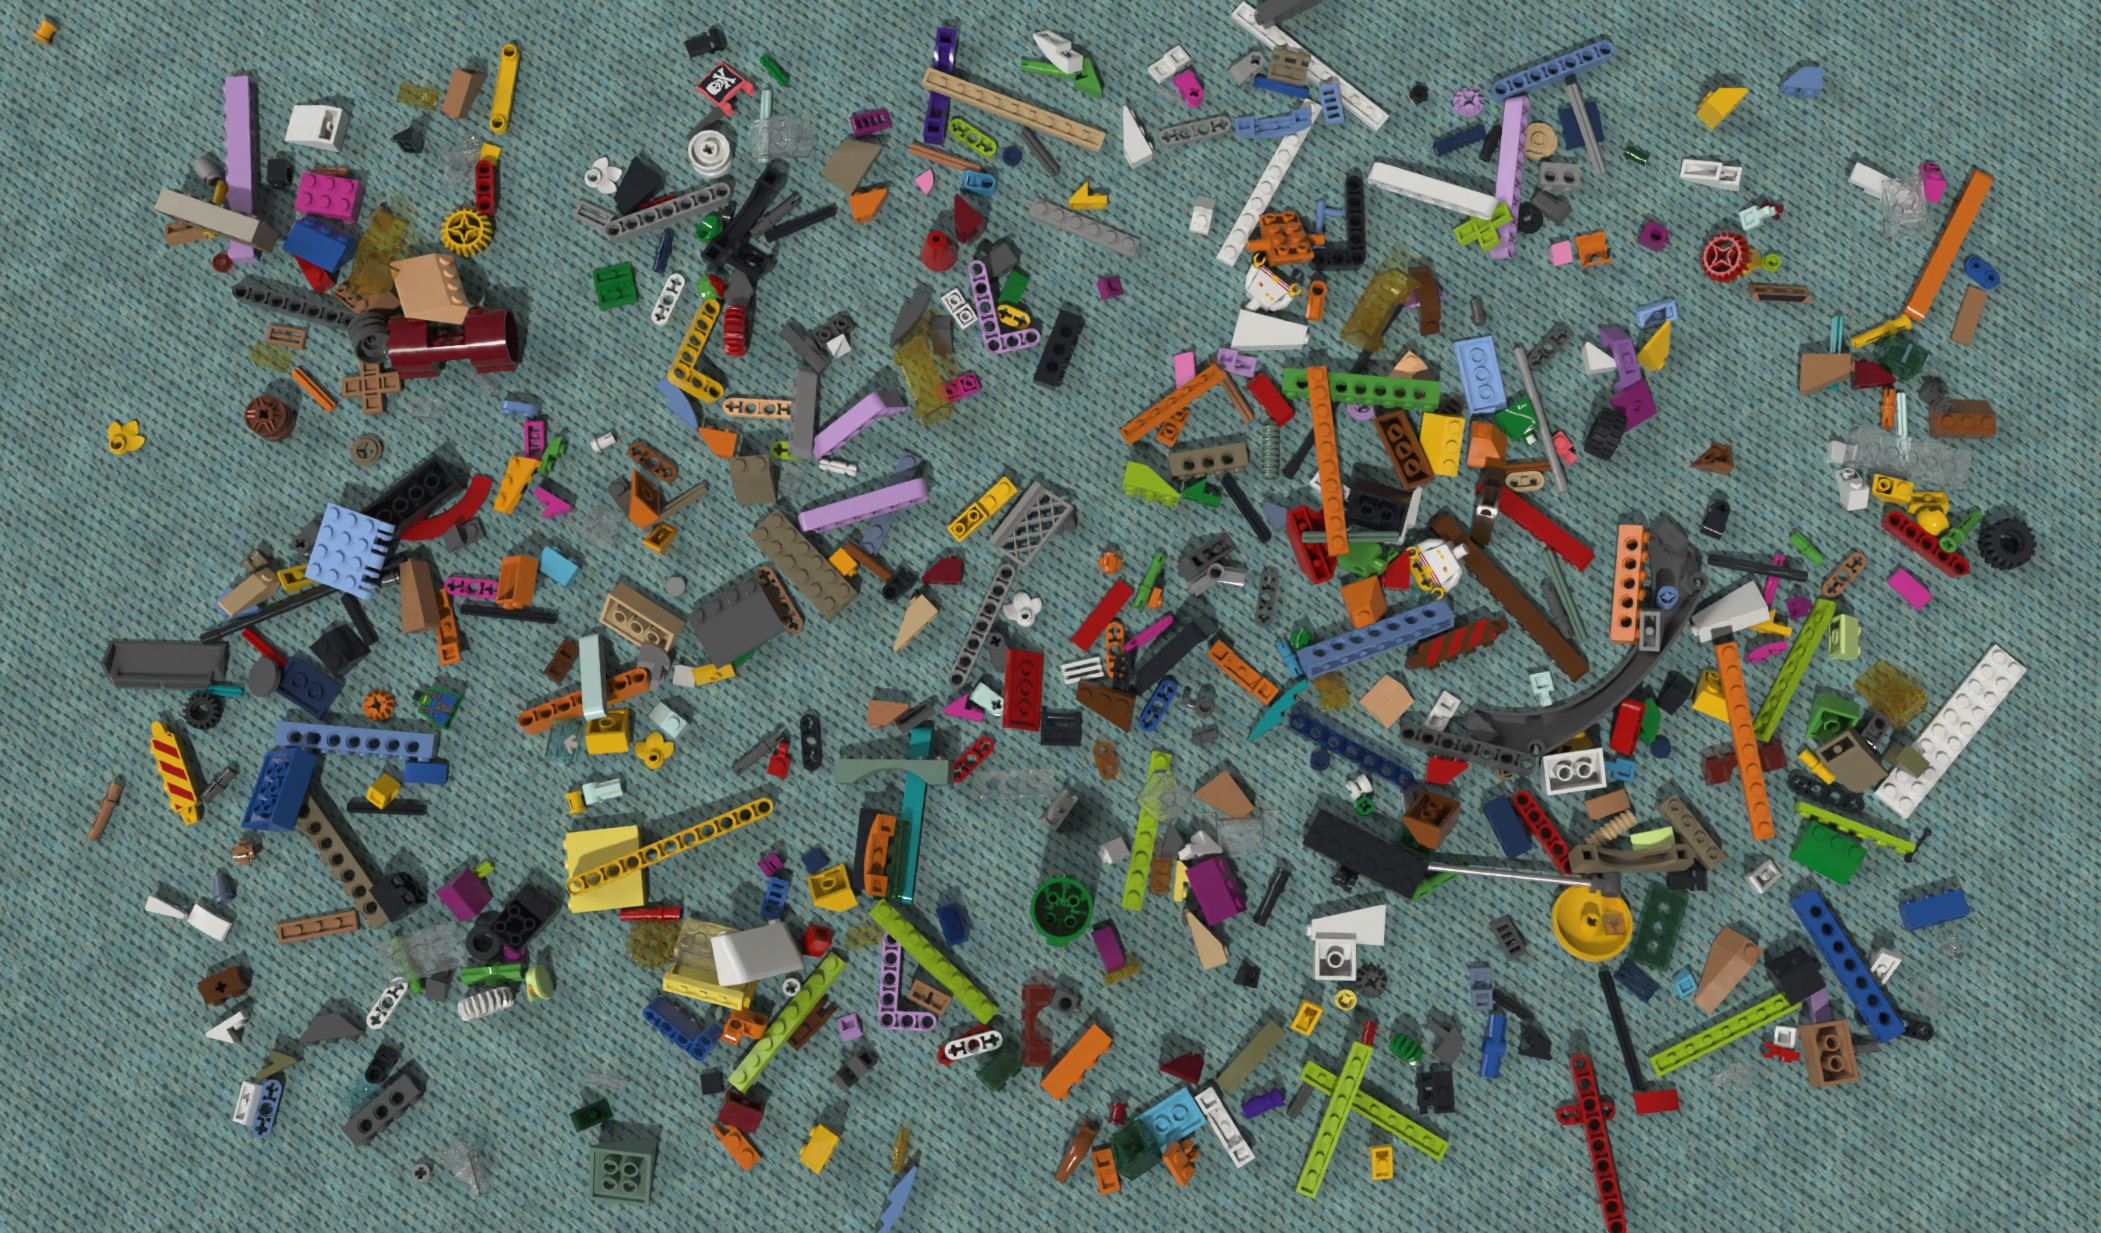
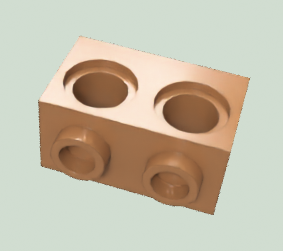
M918 979L915 980L907 995V998L941 1016H944L953 997Z

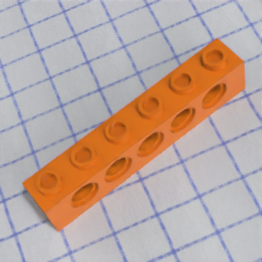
M1619 525L1610 641L1614 644L1638 645L1640 611L1643 610L1641 608L1642 600H1645L1643 581H1646L1647 571L1644 569L1645 562L1648 561L1646 543H1649L1650 539L1649 531L1643 525ZM1634 542H1637V548L1635 550H1630V545ZM1636 561V567L1631 570L1628 569V565ZM1635 581L1634 587L1627 589L1628 582ZM1633 600V605L1630 608H1625L1626 602ZM1627 619H1632V624L1625 628L1624 622Z

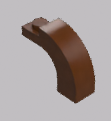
M1427 265L1408 268L1409 286L1413 291L1417 304L1419 333L1421 336L1440 333V303L1432 273Z

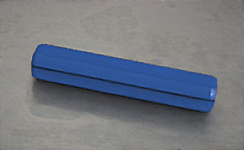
M1258 75L1254 80V86L1303 99L1308 97L1309 89L1305 87L1268 80L1266 77Z

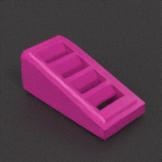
M545 421L524 422L525 458L541 460L545 452ZM530 427H539V431H530ZM530 435H540V439H530ZM530 443H540V447H530ZM530 451H540L541 454L530 455Z

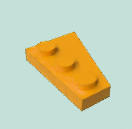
M512 455L498 496L495 499L493 510L511 515L523 495L522 489L526 483L531 482L533 479L531 474L536 467L539 468L542 462L536 459Z

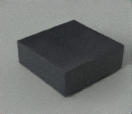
M721 1072L700 1075L702 1095L724 1092Z

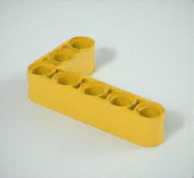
M714 299L706 300L697 309L667 373V379L671 384L708 404L716 402L723 396V387L718 382L694 370L693 367L720 311V305ZM706 307L710 308L711 313L706 310ZM698 322L704 326V329L699 327ZM691 338L696 341L697 345H694L691 342ZM683 354L689 358V361L684 359ZM675 371L680 372L681 378L676 375ZM692 380L698 383V387L693 384ZM709 390L714 391L715 397L710 394Z

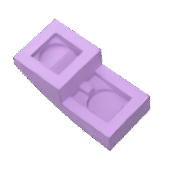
M1219 348L1216 366L1238 375L1254 378L1257 358L1238 355V350Z

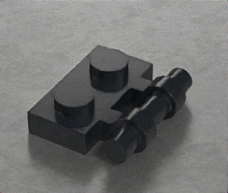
M1451 1071L1430 1072V1080L1425 1081L1424 1073H1416L1417 1081H1415V1088L1418 1089V1100L1416 1101L1420 1114H1428L1427 1106H1433L1434 1114L1454 1113L1455 1105ZM1425 1087H1431L1432 1099H1426Z

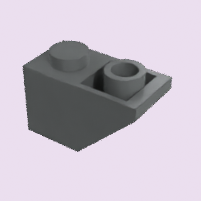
M738 269L733 270L730 276L731 284L724 292L727 305L745 306L749 312L755 293L745 273Z

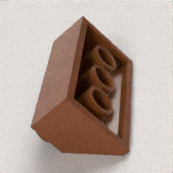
M1403 409L1372 419L1406 491L1412 492L1418 487L1423 488L1436 479Z

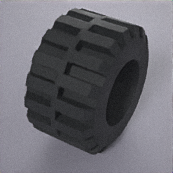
M1604 407L1591 426L1584 444V452L1604 461L1609 460L1623 437L1628 417Z
M2011 518L2000 520L1986 527V530L1981 533L1982 537L1978 540V542L1982 543V545L1978 546V550L1983 551L1980 554L1981 558L1986 557L1985 563L1987 565L1992 563V568H1999L2002 571L2006 569L2011 570L2025 564L2035 554L2033 548L2037 547V543L2033 542L2036 537L2035 534H2031V531H2033L2031 527L2026 528L2027 524L2025 522L2019 523V519L2011 520ZM2002 534L2009 536L2015 544L2013 554H2009L2002 549L2000 545Z

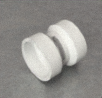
M1364 774L1358 776L1355 781L1351 780L1345 783L1348 791L1351 789V796L1354 800L1359 799L1364 793L1368 794L1373 791L1370 782Z

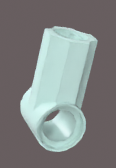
M620 778L602 783L593 782L582 786L587 806L593 805L594 802L602 803L606 799L624 795V788Z

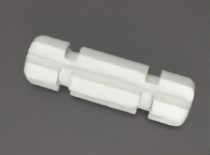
M821 458L819 463L820 469L823 470L829 469L832 472L847 473L851 476H855L857 473V466L853 464L847 465V463L834 460L829 461V459Z

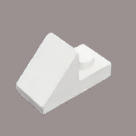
M1197 195L1189 228L1190 232L1208 235L1216 199Z
M1199 831L1190 838L1191 843L1185 845V848L1178 852L1180 860H1209L1221 854L1223 850L1205 832Z
M1769 859L1755 871L1745 875L1744 878L1755 893L1762 894L1782 875Z
M1883 947L1879 953L1872 951L1868 963L1870 970L1868 973L1872 979H1875L1883 987L1902 961V955Z
M240 1011L205 1034L209 1038L230 1043H241L234 1029L238 1030L246 1025L245 1021L250 1019L247 1011Z

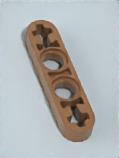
M767 566L760 567L756 572V578L784 626L792 634L800 633L804 628L803 621L771 568ZM761 572H770L768 575L770 581L773 582L775 580L776 582L768 585L764 578L760 579L762 576ZM773 587L780 588V595L778 597L770 596V590ZM784 603L790 605V611L786 614L781 613L779 610L780 606ZM793 613H795L792 616L793 620L800 622L796 630L794 628L790 629L792 624L789 619L784 620V618L790 617Z

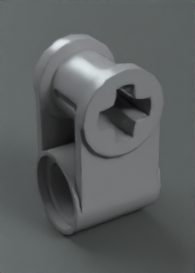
M1252 52L1243 60L1234 64L1228 70V73L1237 85L1242 87L1244 82H1249L1255 75L1261 72L1264 57L1260 52Z

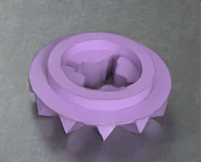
M1465 87L1456 93L1453 105L1460 115L1473 117L1481 112L1484 106V97L1481 96L1480 91L1474 90L1473 87ZM1473 98V105L1469 103L1464 106L1466 99Z
M1358 390V391H1356V392L1359 393V394H1363V393H1365L1366 391H1365V390ZM1356 403L1354 405L1346 404L1348 414L1355 420L1364 421L1371 419L1377 411V405L1372 407L1365 406L1367 409L1363 408L1362 411L1358 412L1359 406Z

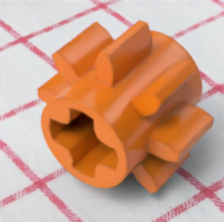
M1105 552L1104 557H1099L1098 567L1102 568V573L1114 575L1117 573V570H1121L1122 559H1118L1119 554Z

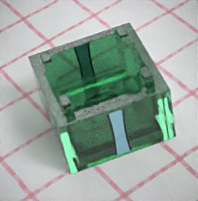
M1893 335L1880 345L1873 361L1888 373L1900 378L1901 382H1904L1921 372L1930 351Z

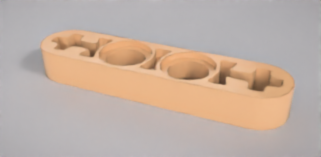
M728 398L723 403V410L731 417L790 420V415L786 411H781V415H778V405H781L782 409H788V406H791V401ZM731 403H734L736 407H741L740 403H743V413H740L741 410L738 408H734L733 412H730L727 406H730ZM755 404L756 411L754 413L746 412L747 405ZM768 405H774L776 407V410L773 414H767L765 412V408Z

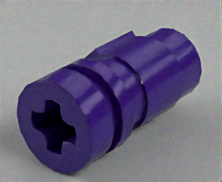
M1277 1086L1272 1088L1270 1092L1267 1090L1265 1094L1257 1095L1241 1104L1247 1120L1259 1116L1270 1109L1275 1110L1277 1106L1279 1108L1285 1106Z

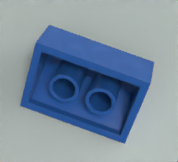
M306 215L295 223L283 244V249L334 273L354 259L357 239L312 216Z

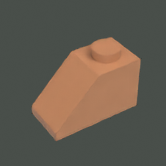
M869 700L866 723L871 725V729L882 730L883 727L890 726L908 712L910 706L903 703Z

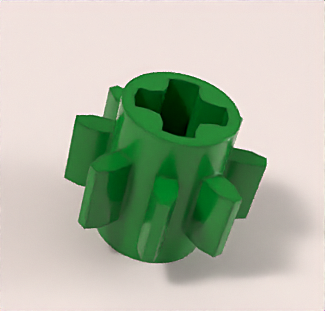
M1298 629L1297 633L1292 632L1289 642L1293 643V649L1301 650L1312 646L1315 638H1311L1312 633L1310 631Z

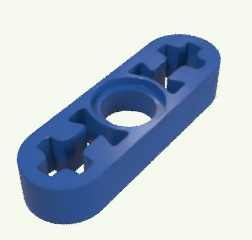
M1165 680L1160 684L1141 716L1139 726L1144 732H1151L1156 728L1175 696L1177 686L1173 681ZM1170 684L1173 693L1169 692L1165 698L1169 699L1166 702L1163 698L1157 697L1159 693L1162 696L1165 691L1162 687ZM1155 701H1161L1164 708L1162 711L1156 712L1153 710L1152 704ZM1148 710H1150L1152 714L1158 715L1159 717L1158 719L1153 717L1151 721L1153 726H1148L1147 728H1145V723L1142 721L1144 719L1148 720L1151 714H1147Z

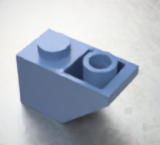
M1802 67L1781 85L1778 92L1784 93L1786 96L1799 94L1805 98L1817 96L1822 90L1823 68Z

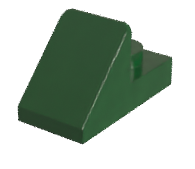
M606 1098L569 1114L577 1133L613 1117Z

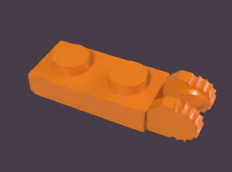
M713 1124L711 1129L721 1139L720 1142L745 1172L762 1158L738 1128L725 1125L730 1132L724 1135L721 1129Z

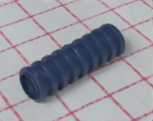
M1477 124V126H1472L1471 129L1467 128L1466 131L1462 130L1460 133H1455V135L1446 136L1444 140L1434 141L1433 150L1436 156L1442 157V154L1447 155L1448 152L1453 153V150L1458 151L1459 148L1463 149L1464 146L1473 145L1475 141L1485 140L1486 131L1481 124Z

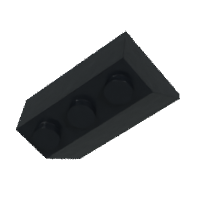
M1356 478L1351 490L1345 522L1377 531H1398L1399 537H1401L1413 492Z

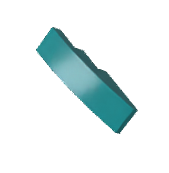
M1305 679L1287 691L1272 705L1249 736V743L1284 721L1281 713L1297 703L1293 696L1308 688L1309 685Z

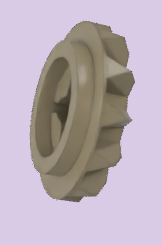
M362 436L352 444L351 457L361 466H373L374 463L380 461L382 445L374 437ZM369 446V449L373 452L368 453V455L365 457V454L361 451L366 450V448Z

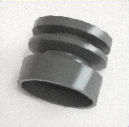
M365 312L354 317L348 324L347 332L357 359L363 363L379 364L390 358L387 340H389L391 330L387 329L388 322L381 314Z

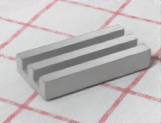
M580 200L572 215L573 218L605 232L606 225L616 217L614 214L583 200ZM585 206L609 218L605 220L582 209V207ZM579 212L604 223L605 226L579 215Z

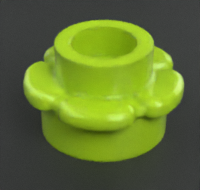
M1776 254L1766 255L1762 259V267L1766 271L1775 272L1781 265V259Z

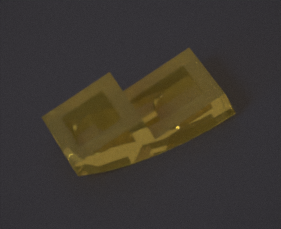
M401 83L396 101L397 103L422 109L434 110L439 92L422 86L418 88Z

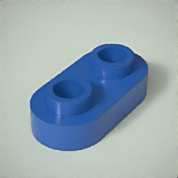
M1978 257L1969 258L1963 265L1964 272L1984 289H1993L2000 282L1999 274ZM1988 276H1991L1993 280L1990 281Z

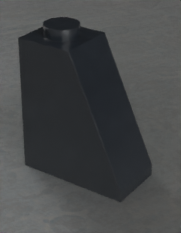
M637 156L633 158L613 198L617 204L614 207L621 215L625 213L628 216L637 212L642 204L649 202L663 190L661 183Z

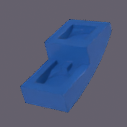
M405 762L403 782L445 785L447 765Z

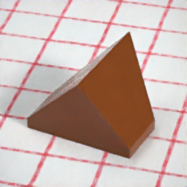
M1712 442L1711 447L1689 467L1726 475L1734 468L1731 446Z

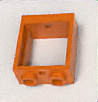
M524 555L503 557L496 604L503 605L502 608L514 610V608L523 609L524 606L532 605L539 559Z

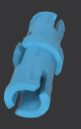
M1285 638L1281 640L1285 648L1282 647L1280 641L1275 646H1277L1283 657L1282 662L1286 663L1292 678L1295 679L1298 677L1295 669L1300 676L1304 674V671L1296 659V653L1293 654Z

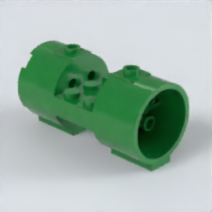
M1061 874L1060 878L1056 877L1048 880L1036 890L1031 900L1030 914L1039 933L1047 939V945L1067 948L1068 942L1079 938L1087 930L1093 916V903L1088 891L1079 882L1073 880V876ZM1051 896L1057 898L1055 902H1051L1049 899ZM1075 899L1077 904L1071 905L1070 900ZM1046 919L1054 921L1052 923H1048ZM1066 922L1074 923V925L1069 926Z

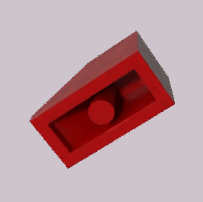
M1411 550L1402 553L1386 568L1384 573H1381L1380 585H1384L1383 590L1408 591L1410 588L1411 558L1408 557L1411 556Z

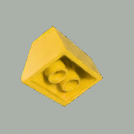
M1423 412L1419 445L1433 474L1457 477L1465 424L1463 416Z

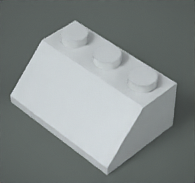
M1602 747L1542 756L1539 770L1541 791L1547 796L1607 787Z

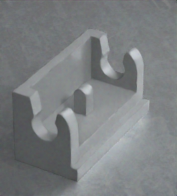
M1062 789L1040 821L1056 832L1079 798L1069 793L1068 790Z

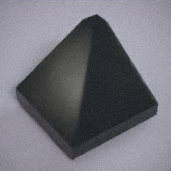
M1243 965L1233 983L1257 989L1261 969Z

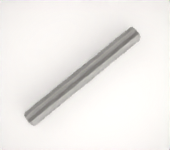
M1573 83L1568 85L1566 89L1595 174L1601 175L1607 170L1578 85Z

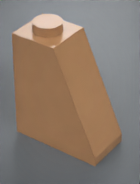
M455 68L441 111L447 113V117L454 120L466 118L488 75L473 68Z
M1802 354L1800 395L1807 396L1851 378V372H1855V360H1852L1851 354Z
M1226 770L1193 794L1196 799L1236 821L1240 819L1243 821L1247 820L1253 815L1251 811L1255 809Z

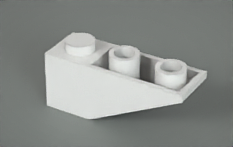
M1125 105L1123 106V154L1130 167L1134 169L1152 160L1154 149L1150 142H1146L1142 127L1137 126L1135 114L1132 110H1128Z

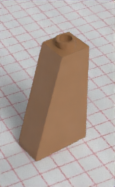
M408 558L406 562L399 564L402 633L421 634L442 628L428 562L419 561V558Z

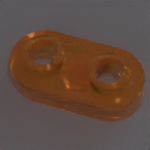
M1104 741L1098 742L1093 748L1097 770L1103 780L1111 781L1118 774L1116 759L1109 743ZM1101 748L1106 750V754L1103 756L1099 754ZM1107 767L1112 769V773L1109 775L1104 772Z

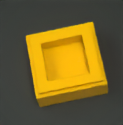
M483 143L477 161L487 160L493 167H497L503 150L499 147Z

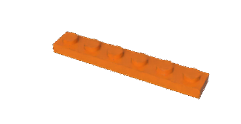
M1214 363L1120 429V433L1128 445L1132 444L1160 423L1170 418L1177 411L1186 407L1197 397L1203 395L1207 390L1217 385L1225 377Z

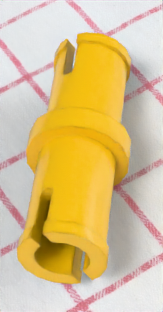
M1807 748L1798 756L1811 768L1810 771L1816 773L1827 785L1836 778L1821 760L1819 761Z

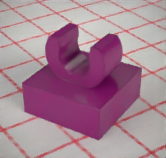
M1804 596L1785 601L1791 620L1810 615L1808 609H1813L1812 602H1806Z

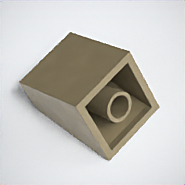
M769 455L729 458L730 477L738 506L777 502L775 467Z

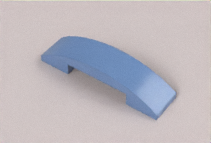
M1311 108L1292 110V115L1261 120H1255L1254 116L1235 118L1236 136L1266 139L1297 133L1312 125Z

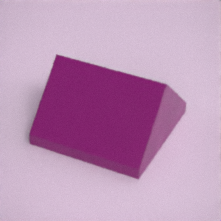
M469 867L435 891L460 922L476 917L493 898Z

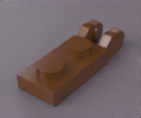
M826 998L821 1000L810 1011L787 1040L797 1052L823 1027L826 1020L837 1010L835 1007H832L823 1017L817 1013L827 1004L828 1000Z

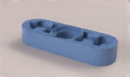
M270 1078L263 1084L252 1125V1133L257 1138H265L271 1131L282 1090L281 1082L278 1079ZM271 1083H275V1087H278V1090H274L272 1098L276 1097V1101L269 1098L263 1099V1095L268 1097L269 1089L266 1086H270ZM268 1102L273 1105L271 1113L264 1114L261 1112L260 1108L263 1103ZM258 1115L263 1118L271 1117L270 1121H265L264 1126L268 1129L263 1131L262 1134H259L258 1129H255L256 1126H260L262 1120L257 1119Z

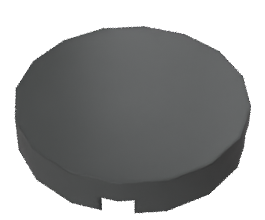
M262 658L251 668L248 678L249 689L257 697L266 698L271 696L269 694L271 692L274 693L280 684L281 671L277 667L278 663L273 659Z

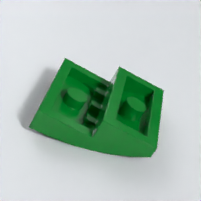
M630 263L592 271L600 310L638 302Z

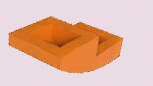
M1111 1148L1092 1152L1091 1155L1100 1194L1105 1195L1121 1191Z

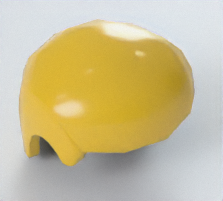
M1929 507L1923 509L1917 514L1916 519L1917 525L1932 536H1938L1949 528V522L1941 511L1930 512Z

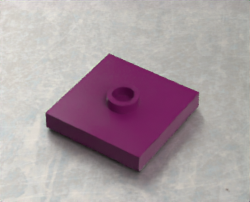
M1643 379L1610 398L1614 411L1628 417L1625 432L1657 413L1646 381Z

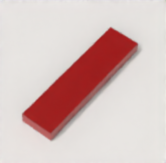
M1118 580L1070 641L1086 653L1134 594V591Z

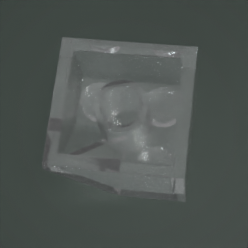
M1155 769L1134 801L1160 825L1174 826L1194 796V793L1169 770Z

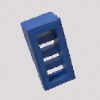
M771 876L761 909V916L771 919H779L781 917L791 882ZM774 884L783 886V891L773 888ZM775 892L778 894H782V897L778 898L771 896V893ZM769 900L780 902L779 906L770 904ZM767 907L778 910L777 914L766 911Z

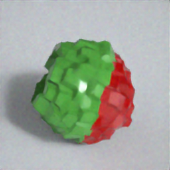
M703 274L695 284L702 296L703 302L708 299H714L718 302L724 297L726 284L721 277Z

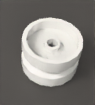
M706 130L701 131L692 138L689 143L688 153L697 173L703 177L713 179L725 175L730 170L733 163V153L724 135L717 131Z

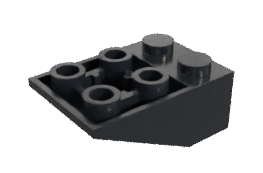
M527 882L486 929L513 952L518 954L553 921L560 910Z

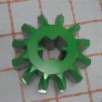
M1397 1033L1391 1039L1388 1046L1393 1054L1409 1065H1415L1420 1061L1424 1053L1421 1045L1403 1033Z

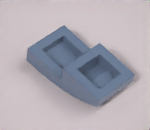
M1470 966L1469 979L1472 1010L1493 1009L1490 967Z

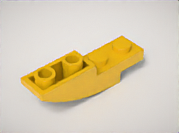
M1004 476L978 502H974L947 528L948 531L961 543L1007 505L1006 503L1019 490Z

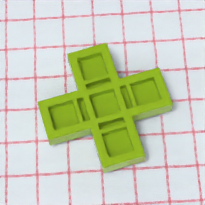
M1504 201L1497 205L1491 220H1483L1469 215L1471 220L1455 228L1454 231L1461 247L1478 239L1481 249L1487 252L1502 243L1497 228L1513 220V216L1508 204Z

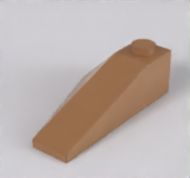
M1724 926L1712 943L1711 951L1693 1002L1710 1015L1752 968L1764 951L1745 936Z

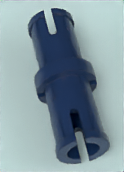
M661 233L658 249H655L656 257L652 271L664 273L666 260L670 256L669 249L673 239L672 235Z

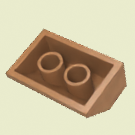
M1847 1019L1798 1025L1810 1086L1825 1087L1860 1081Z

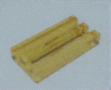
M256 343L249 361L286 373L293 356ZM262 349L286 357L285 361L260 353L258 350ZM259 356L283 364V366L279 367L277 365L256 359L255 357Z

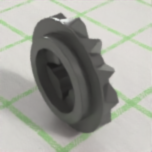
M1366 966L1356 974L1355 987L1362 996L1376 998L1386 990V975L1380 968ZM1366 974L1372 979L1379 978L1374 983L1376 990L1372 986L1364 987L1368 982Z

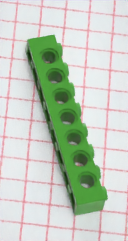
M1284 368L1282 396H1286L1287 399L1305 398V400L1310 401L1309 386L1303 389L1298 387L1300 383L1308 385L1307 370ZM1327 372L1331 403L1341 401L1348 405L1363 403V405L1369 407L1383 405L1385 408H1394L1396 406L1402 407L1405 410L1418 408L1425 412L1438 410L1441 382ZM1339 386L1346 388L1344 392H1339L1336 389ZM1358 388H1363L1366 390V392L1363 394H1359L1356 392V390ZM1377 390H1383L1385 391V394L1379 396L1375 392ZM1401 391L1405 396L1397 397L1395 393ZM1417 393H1421L1425 397L1423 399H1417L1414 395Z

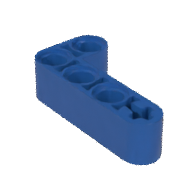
M662 997L654 998L642 1012L644 1018L698 1061H702L707 1057L723 1035L721 1027L716 1023H709L704 1029H701Z

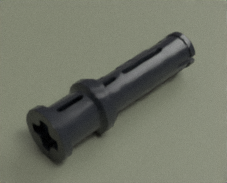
M1279 867L1275 869L1276 873L1272 882L1268 883L1269 890L1253 920L1254 923L1265 927L1280 893L1285 892L1284 887L1289 877L1293 875Z

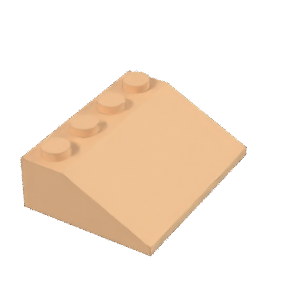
M433 253L390 263L405 317L454 324L463 323L469 305L453 256Z

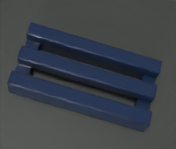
M1625 962L1614 976L1618 982L1645 1004L1654 995V992L1659 989L1628 962ZM1628 968L1632 973H1634L1652 989L1648 990L1644 985H1642L1627 971H1625V969ZM1623 974L1631 982L1638 986L1642 991H1644L1647 995L1644 997L1640 992H1638L1623 978H1621L1620 975Z

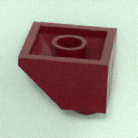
M1190 1051V1054L1184 1053L1159 1064L1158 1069L1198 1085L1205 1061L1201 1060L1202 1055Z

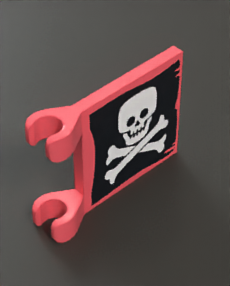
M722 61L695 86L699 92L717 105L729 117L734 114V110H732L731 105L727 102L741 88L749 96L756 92L750 82L744 80Z

